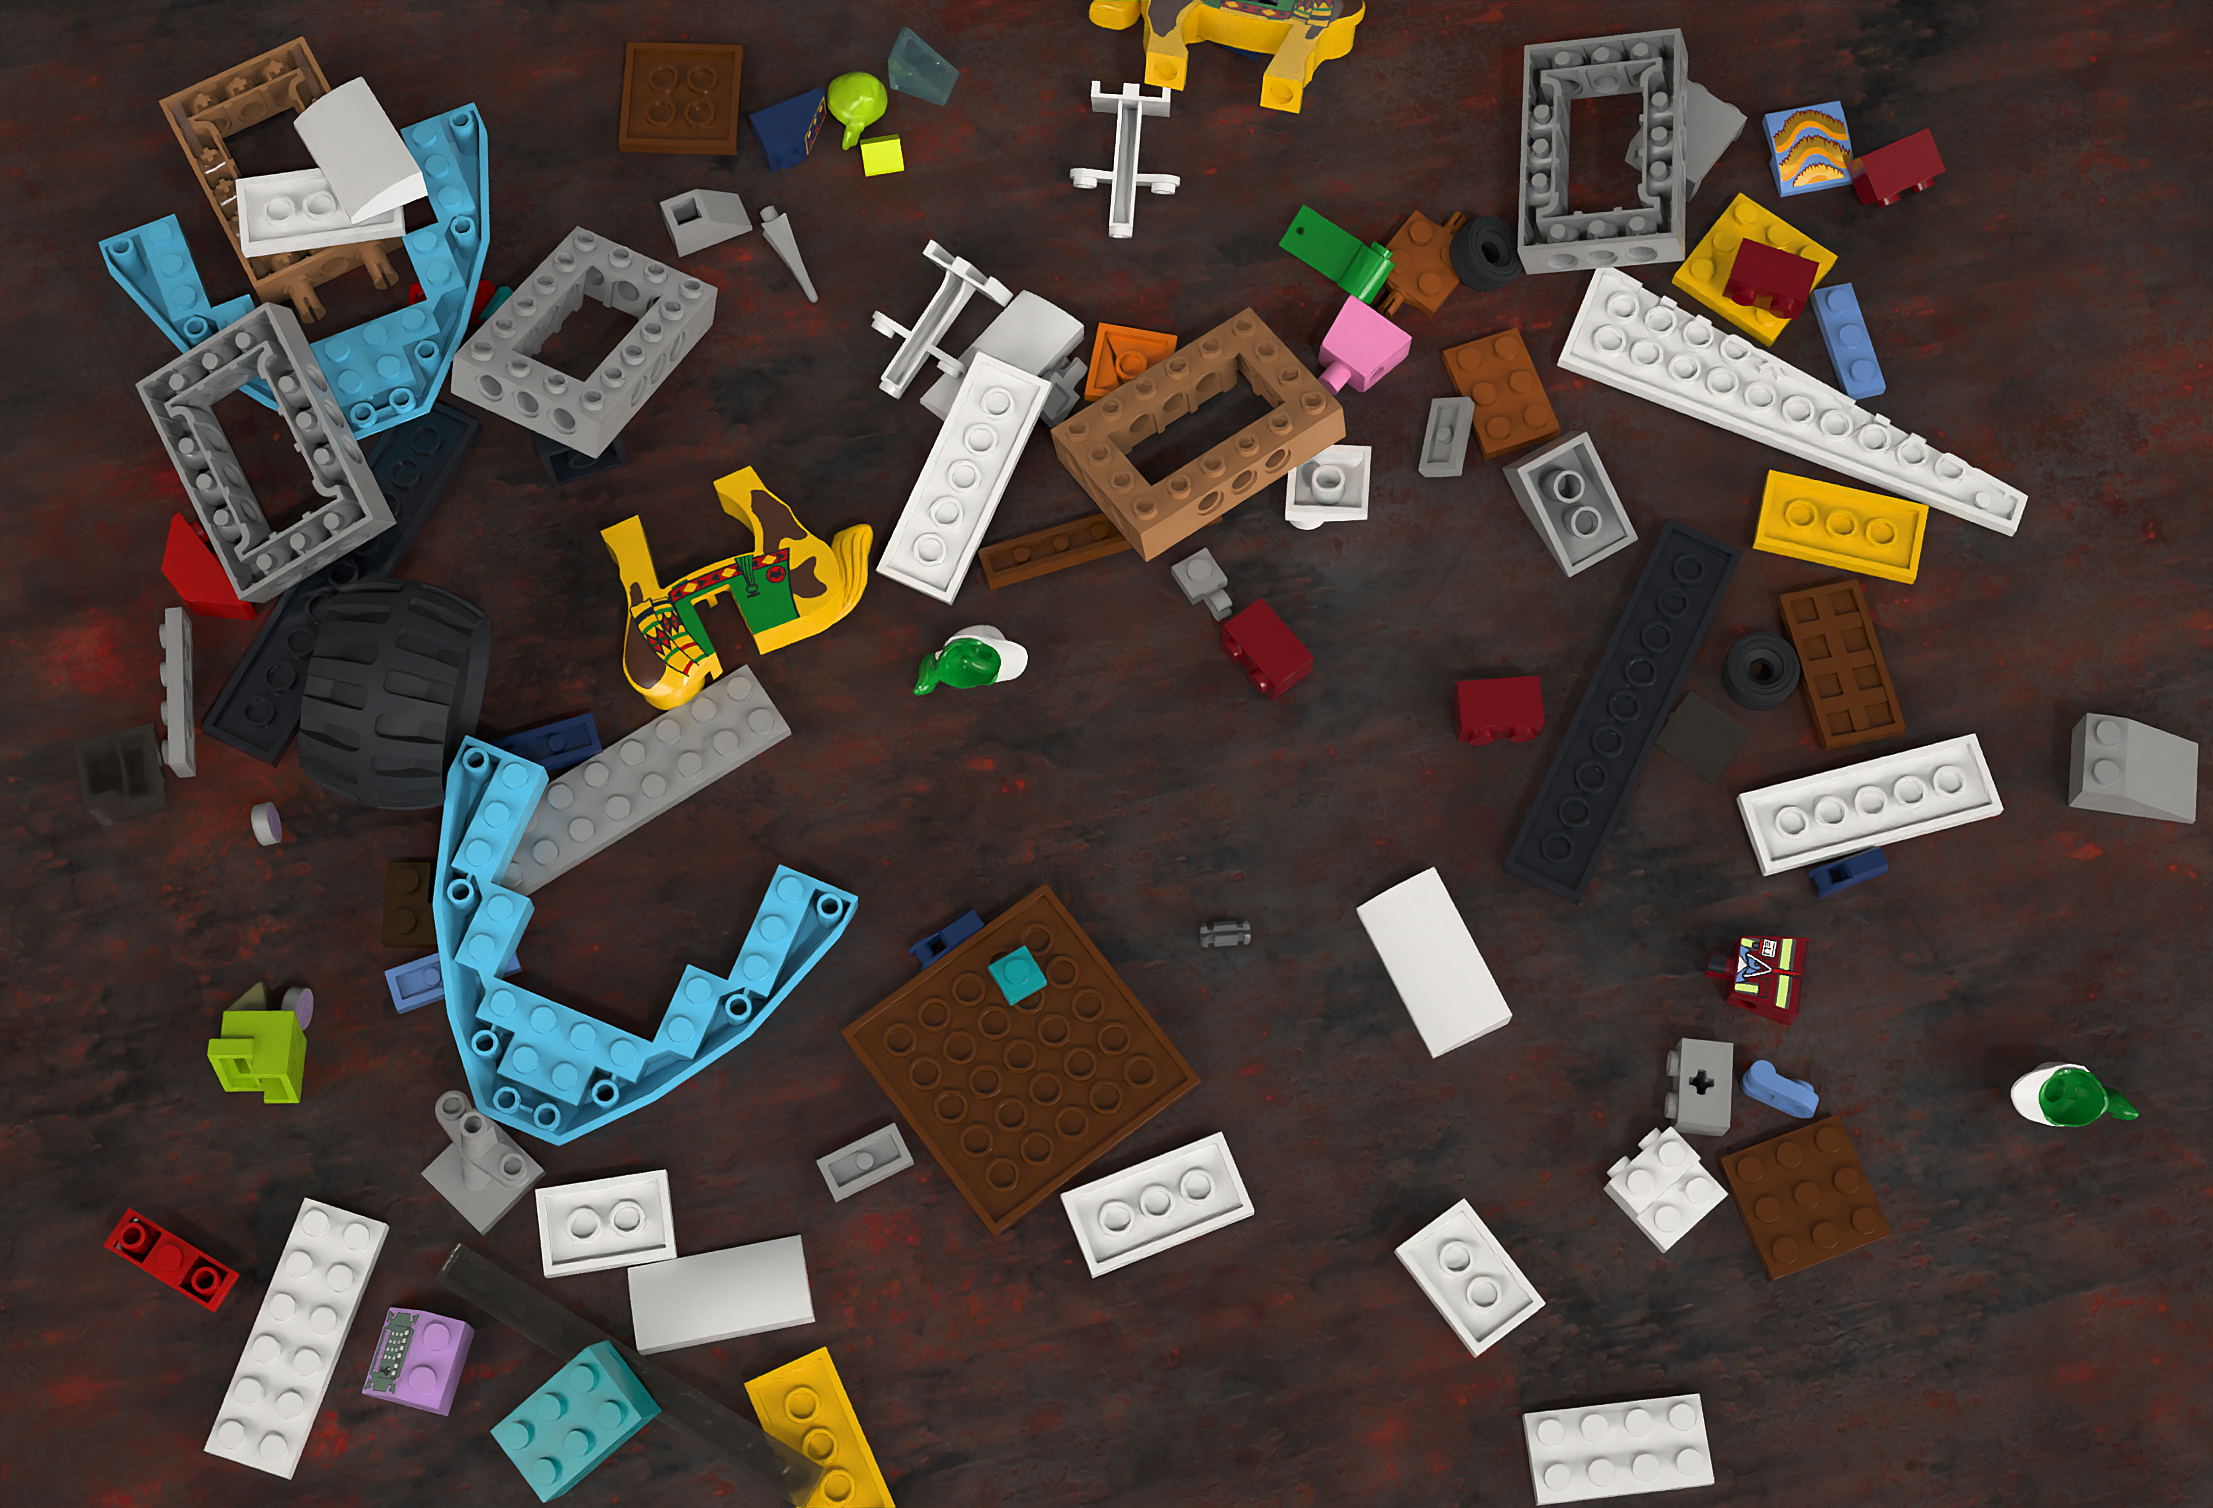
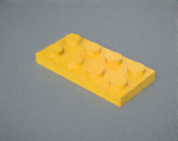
M1769 470L1765 480L1752 548L1912 585L1917 576L1929 506Z
M826 1346L744 1383L797 1508H896Z

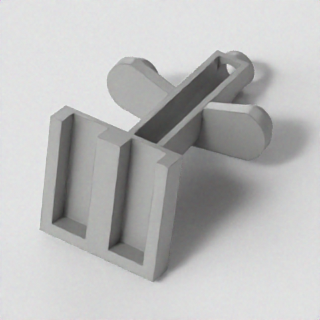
M455 1090L448 1091L437 1100L435 1114L438 1122L453 1143L421 1174L484 1236L546 1175V1172L490 1117L482 1115L476 1108L472 1109L464 1093Z

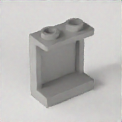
M1688 79L1686 201L1690 202L1697 193L1701 180L1729 144L1740 137L1747 117L1741 114L1734 105L1724 103L1710 94L1703 85L1691 82ZM1640 129L1631 140L1624 161L1642 172L1639 149H1643V132Z

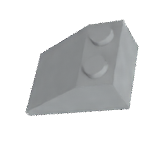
M1569 431L1502 468L1519 505L1566 577L1577 574L1638 540L1587 431Z
M2086 713L2072 729L2068 806L2193 824L2196 817L2198 743L2129 718Z

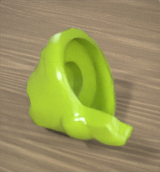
M852 71L832 80L827 90L826 101L828 109L837 120L846 126L842 140V148L845 151L858 143L864 128L877 121L884 114L888 104L884 85L875 76L864 71Z

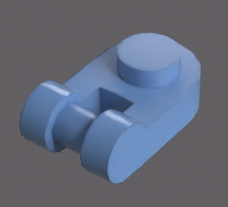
M1765 1060L1756 1061L1740 1078V1088L1746 1095L1795 1117H1813L1819 1102V1097L1813 1092L1814 1088L1805 1081L1799 1079L1789 1080L1776 1074L1775 1068L1770 1062Z

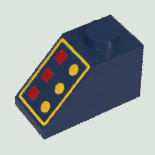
M822 87L749 115L753 136L771 172L781 168H792L808 157L827 114L825 93Z

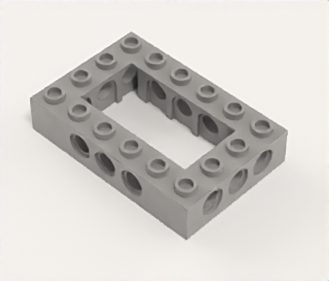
M1681 28L1524 46L1517 252L1527 275L1685 261L1688 53ZM1642 92L1644 98L1643 114L1639 115V122L1643 132V149H1639V159L1642 165V184H1638V195L1643 209L1622 210V207H1616L1611 212L1583 214L1582 211H1574V215L1568 216L1571 100Z
M577 226L453 356L451 393L597 459L713 325L718 288ZM584 294L603 302V305L608 308L613 306L637 317L639 322L585 382H582L530 357L532 354L538 355L544 341L553 332L558 333L561 330L562 322L573 310L578 311L581 308Z
M266 302L135 384L239 600L265 603L396 524L394 516L292 309ZM259 375L262 380L268 382L279 405L276 410L279 416L285 417L297 443L294 446L297 452L303 454L315 478L312 480L315 489L325 497L336 498L316 512H306L302 515L303 520L283 532L272 533L211 408L212 404Z

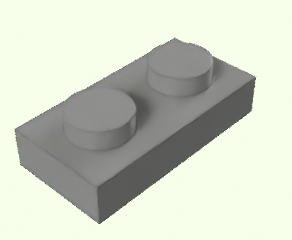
M1469 397L1432 399L1418 469L1425 478L1461 476L1475 403Z
M895 1122L816 1161L835 1202L914 1164Z

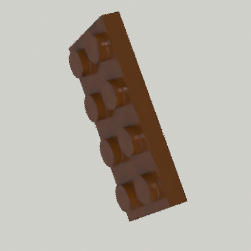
M1858 579L1779 595L1776 602L1789 643L1799 659L1800 679L1823 751L1902 735L1906 727Z

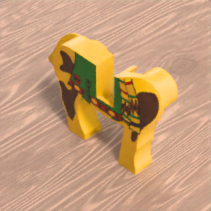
M1094 0L1090 5L1089 18L1098 26L1123 30L1135 24L1140 14H1142L1145 21L1143 46L1146 54L1144 83L1183 91L1186 83L1188 50L1185 45L1187 43L1210 40L1239 49L1275 54L1263 76L1260 106L1299 114L1303 89L1312 80L1313 73L1318 65L1325 59L1340 58L1352 49L1355 27L1364 17L1365 3L1363 0H1279L1277 6L1248 0Z
M748 466L713 483L724 511L740 520L754 534L755 552L716 562L679 579L665 589H661L647 536L638 515L600 531L613 561L620 567V579L628 598V619L625 633L623 667L629 683L652 706L669 711L677 706L684 705L701 692L705 684V675L709 671L715 680L723 671L715 650L693 606L703 599L707 600L710 608L717 605L715 594L721 591H730L761 655L826 630L832 624L845 617L857 605L865 590L868 579V558L874 539L871 526L869 524H857L834 535L831 547H829L824 541L806 530L796 519L790 507L767 490L752 467Z

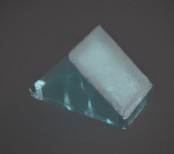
M908 27L901 29L887 59L890 88L938 105H945L960 74L959 71Z

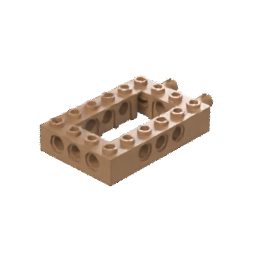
M301 36L158 102L262 304L266 302L280 304L292 298L302 322L308 324L315 322L308 308L312 307L318 320L326 314V309L321 304L313 288L365 264L377 289L387 288L381 275L382 273L385 274L390 285H394L398 281L399 276L386 254L404 246L402 237L399 236L245 258L241 250L235 182L236 179L243 178L223 138L291 107H294L298 116H300L314 102L332 91L304 37Z

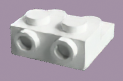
M1671 1126L1664 1133H1661L1657 1127L1638 1144L1643 1151L1634 1160L1630 1161L1626 1155L1621 1158L1607 1172L1612 1179L1603 1188L1663 1254L1728 1195L1698 1162L1701 1157Z

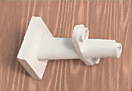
M1092 81V110L1095 112L1118 113L1113 172L1074 168L1070 170V178L1074 179L1073 186L1078 188L1093 189L1097 187V182L1112 184L1109 236L1114 238H1132L1136 186H1151V192L1157 194H1175V187H1178L1180 183V178L1173 175L1137 174L1142 115L1170 117L1171 88L1163 87L1162 98L1140 96L1139 84L1124 83L1123 95L1101 93L1100 81Z
M930 240L923 254L944 270L946 276L940 289L913 330L910 332L878 311H875L872 316L875 320L871 326L889 338H892L895 332L906 338L880 378L882 382L879 385V388L898 400L930 354L940 359L936 367L957 379L960 373L965 375L969 368L936 348V346L975 290L1004 308L1007 307L1013 297V294L998 280L991 276L989 279L986 278L973 265L959 256L955 259L933 240Z

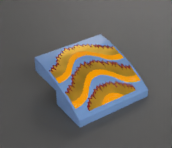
M1840 101L1765 114L1762 124L1772 153L1769 164L1780 197L1853 184L1845 163L1854 158Z

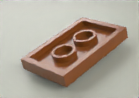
M1518 328L1443 351L1442 360L1457 396L1469 397L1475 403L1471 429L1484 460L1559 437L1561 428Z

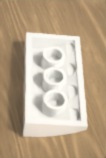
M362 76L327 93L308 107L293 122L296 131L352 224L428 195L422 171Z
M1023 290L958 358V361L970 368L977 351L1042 378L1046 371H1054L1060 359L1063 357L1067 358L1084 340V325L1049 301ZM969 369L965 375L960 373L957 379L945 372L920 399V403L945 422Z
M1435 867L1390 888L1356 909L1432 1059L1509 1023L1512 1013Z
M801 1235L628 1268L637 1351L641 1356L815 1322Z

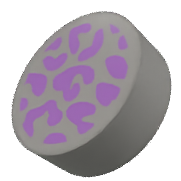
M266 802L254 805L251 811V821L258 842L263 846L281 842V822L274 804Z
M291 987L284 995L281 1011H294L303 1031L311 1021L313 994L309 988Z

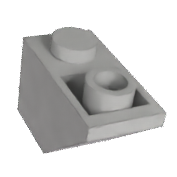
M694 189L660 202L665 226L679 257L753 230L738 194Z

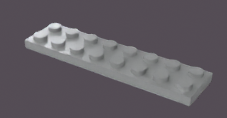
M748 665L742 666L699 692L689 702L671 709L603 750V753L593 756L547 784L499 886L525 897L790 736L791 730Z

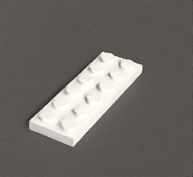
M977 351L876 569L878 574L952 606L1052 389L1051 382Z
M1975 733L1742 793L1736 799L1763 876L1996 816L2004 810Z
M304 1198L204 1451L289 1480L292 1479L390 1228L386 1223Z

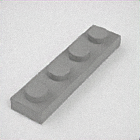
M182 607L165 609V623L160 624L159 627L160 642L162 647L166 648V662H161L160 676L163 686L167 687V701H162L161 716L164 725L168 726V740L162 741V756L164 763L169 765L179 778L196 776L192 621Z

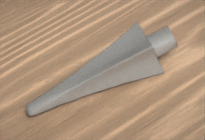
M774 206L764 208L760 212L765 222L761 224L765 229L762 235L791 270L812 303L816 302L818 296L802 262L787 214L784 213L779 216Z

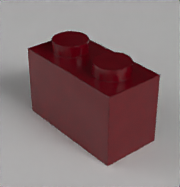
M1929 127L1845 163L1862 206L1876 202L1878 208L1900 200L1899 192L1910 187L1912 193L1934 185L1932 177L1946 171Z
M1743 237L1722 296L1730 298L1734 303L1741 306H1754L1769 311L1773 316L1780 319L1790 318L1798 321L1806 305L1820 263Z
M1259 598L1223 626L1221 639L1223 651L1232 662L1237 663L1239 661L1249 672L1247 676L1254 688L1260 693L1266 692L1273 701L1311 672L1314 657L1262 598Z
M1539 675L1456 682L1452 699L1458 742L1469 741V744L1479 746L1492 743L1494 739L1510 738L1512 742L1521 743L1531 741L1535 736H1540L1545 724Z

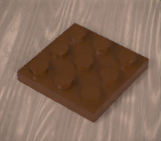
M627 42L618 143L620 152L737 155L744 65L743 45Z
M1838 1114L1727 1155L1717 1161L1769 1282L1873 1244L1892 1235Z

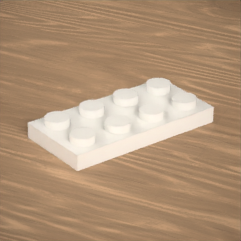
M319 168L235 180L241 250L245 258L406 236L403 205L352 224Z
M1222 1131L1060 1194L1061 1201L1092 1278L1252 1216L1255 1212Z
M1699 1394L1527 1413L1522 1416L1536 1506L1707 1486L1715 1483Z

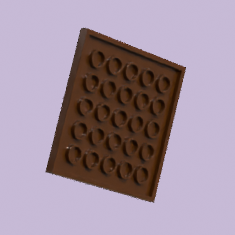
M1046 883L840 1031L841 1037L993 1238L997 1237L1201 1083V1079ZM1025 945L1046 978L1047 985L1010 1006L991 976L988 966Z

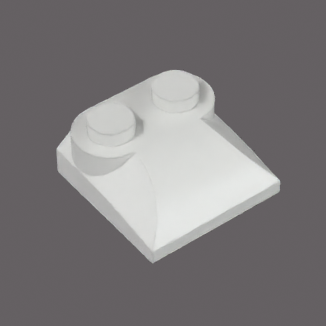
M1331 445L1303 464L1288 471L1285 520H1289L1297 528L1310 530L1319 527L1324 521L1367 519L1371 446Z

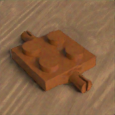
M1417 210L1413 212L1385 247L1393 252L1390 260L1396 265L1384 282L1390 294L1378 307L1381 315L1386 311L1384 317L1390 319L1400 305L1405 303L1418 308L1430 318L1433 317L1461 281L1453 269L1449 251L1454 234L1468 223L1465 215L1459 220L1461 212L1455 211L1445 226L1442 227L1433 223Z

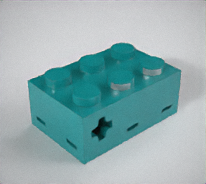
M609 1340L586 1347L490 1432L542 1502L545 1503L567 1493L662 1410Z

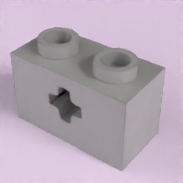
M1682 1038L1674 1048V1051L1669 1050L1666 1073L1667 1076H1673V1090L1666 1094L1664 1115L1665 1118H1671V1127L1676 1132L1722 1137L1730 1128L1734 1043ZM1694 1079L1699 1081L1700 1088L1705 1089L1701 1095L1697 1094L1695 1086L1690 1085Z

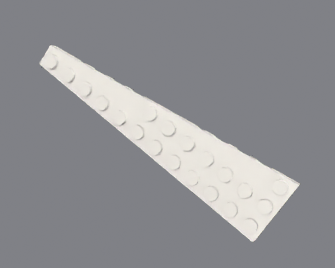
M1614 267L1596 268L1557 366L2012 537L2016 532L2028 496L1980 469L1969 466L1966 461L1951 453L1943 454L1925 444L1926 439L1913 432L1909 435L1890 425L1891 420L1879 413L1874 416L1854 405L1855 400L1772 354L1755 348L1750 342L1735 334H1725L1711 326L1712 321L1698 314L1695 317L1676 307L1677 302L1666 296L1660 298L1642 288L1643 283Z

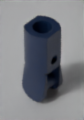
M1875 846L1842 860L1817 867L1807 875L1809 879L1815 880L1820 890L1817 896L1819 899H1822L1887 873L1888 862L1881 848ZM1836 870L1842 879L1838 883L1834 882L1830 874Z
M970 908L941 929L918 941L908 952L912 957L917 956L923 965L921 967L923 972L985 926L975 911ZM940 940L945 949L936 955L931 946Z

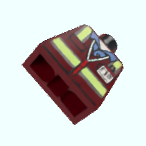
M1740 936L1733 945L1731 956L1712 952L1708 953L1704 977L1727 981L1725 1002L1727 1004L1780 1024L1791 1026L1800 1012L1809 938Z

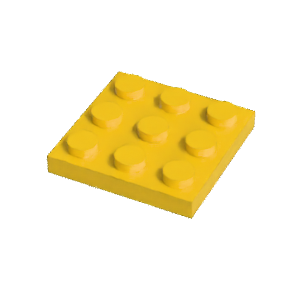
M1740 192L1675 273L1671 283L1767 347H1770L1791 319H1780L1773 316L1769 311L1754 306H1741L1734 303L1730 298L1722 296L1743 237L1819 262L1820 264L1809 296L1835 264L1838 256Z

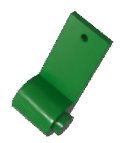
M1304 204L1279 243V246L1369 305H1371L1396 265L1390 260L1393 252L1373 240L1369 247Z

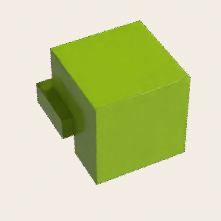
M224 1011L221 1038L209 1039L207 1056L225 1092L264 1091L263 1100L265 1103H300L307 1040L295 1012Z

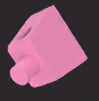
M1351 294L1321 344L1318 361L1327 369L1318 378V381L1331 395H1336L1345 383H1348L1359 392H1365L1408 356L1412 337Z

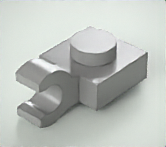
M1066 357L1061 358L1054 371H1046L1042 376V379L1052 383V389L1039 415L1049 427L1054 428L1061 424L1080 398L1073 388L1085 375L1088 367L1078 357H1075L1072 363Z
M1207 548L1171 567L1172 576L1192 605L1204 600L1218 622L1232 614L1229 608L1232 606V602L1222 589L1227 586V578Z

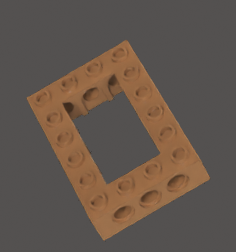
M1248 307L1052 428L1051 434L1058 460L1140 556L1148 562L1284 476L1288 471L1298 467L1346 436L1343 407L1256 313ZM1237 370L1252 384L1253 392L1257 396L1261 394L1274 408L1273 411L1153 486L1144 479L1124 456L1132 451L1134 445L1155 432L1158 434L1165 431L1166 425L1189 411L1191 414L1198 410L1200 404L1219 392L1223 391L1226 393L1231 390L1237 383Z

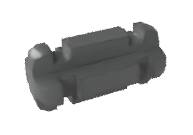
M1236 920L1213 922L1212 926L1202 923L1199 928L1200 943L1203 947H1208V943H1214V947L1237 945L1238 941H1243L1244 945L1248 944L1251 940L1249 921L1242 920V924H1237Z

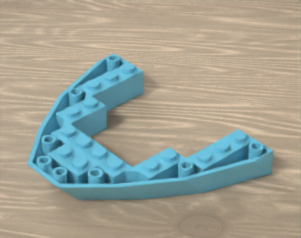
M474 102L400 129L407 149L422 171L428 193L427 197L438 223L406 234V236H401L427 300L309 344L356 440L429 413L451 366L453 356L456 354L466 333L490 242L488 136ZM175 214L98 242L111 276L183 354L256 309L249 294L221 305L213 306L189 241ZM260 375L238 388L266 407L277 411L276 408L279 405L268 382L262 380Z
M466 735L447 776L446 799L444 802L432 905L447 1014L477 1110L482 1115L560 1146L656 1101L749 1038L839 939L858 908V896L779 864L728 980L688 964L653 1043L502 980L504 972L514 951L518 947L535 908L530 898L499 885L549 778L543 766Z

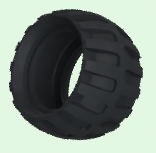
M378 578L343 584L338 594L333 596L329 604L328 612L317 635L318 639L307 672L308 677L302 698L300 729L298 731L300 753L298 760L300 767L304 769L303 774L316 784L338 796L371 807L416 810L444 805L449 769L465 736L468 735L475 738L490 663L489 655L492 638L490 616L466 598L445 588L422 581Z

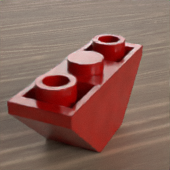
M180 512L172 517L161 568L170 584L194 615L254 620L258 617V614L251 605V602L238 599L216 551L211 553L206 547L205 543L210 539L196 520L188 524Z
M131 1208L127 1209L103 1245L213 1313L217 1311L240 1274Z

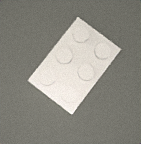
M666 1169L535 1189L543 1268L546 1278L678 1258Z
M1465 1198L1394 1251L1474 1358L1546 1304Z

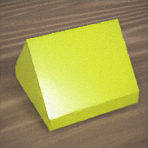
M898 134L859 140L866 177L904 171Z

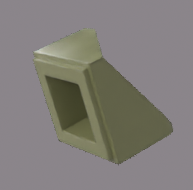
M262 981L258 982L241 998L229 1001L224 1011H275L271 990Z

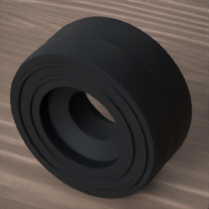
M1479 217L1461 227L1451 240L1449 253L1453 269L1459 279L1475 291H1494L1514 280L1523 267L1517 252L1518 235L1506 221L1499 217ZM1482 245L1490 252L1492 263L1488 262L1483 255Z
M1767 632L1751 633L1737 640L1725 657L1721 669L1723 687L1728 696L1738 705L1754 711L1770 710L1785 702L1795 688L1800 675L1799 659L1792 646L1783 638ZM1755 662L1766 664L1771 670V678L1766 681L1756 680L1750 674L1749 666Z

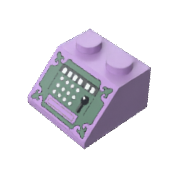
M390 1307L362 1394L448 1416L475 1330L467 1322L426 1311Z

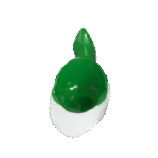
M974 625L964 628L946 641L943 650L932 652L922 660L913 693L915 695L931 693L939 680L950 686L965 689L1015 679L1024 671L1027 665V651L1021 645L1005 640L1002 633L993 626Z
M2065 1062L2043 1063L2032 1072L2019 1078L2011 1089L2012 1102L2022 1116L2051 1126H2084L2099 1118L2105 1112H2108L2112 1118L2121 1120H2132L2139 1116L2138 1111L2130 1104L2124 1094L2113 1088H2103L2094 1074L2090 1073L2084 1066Z

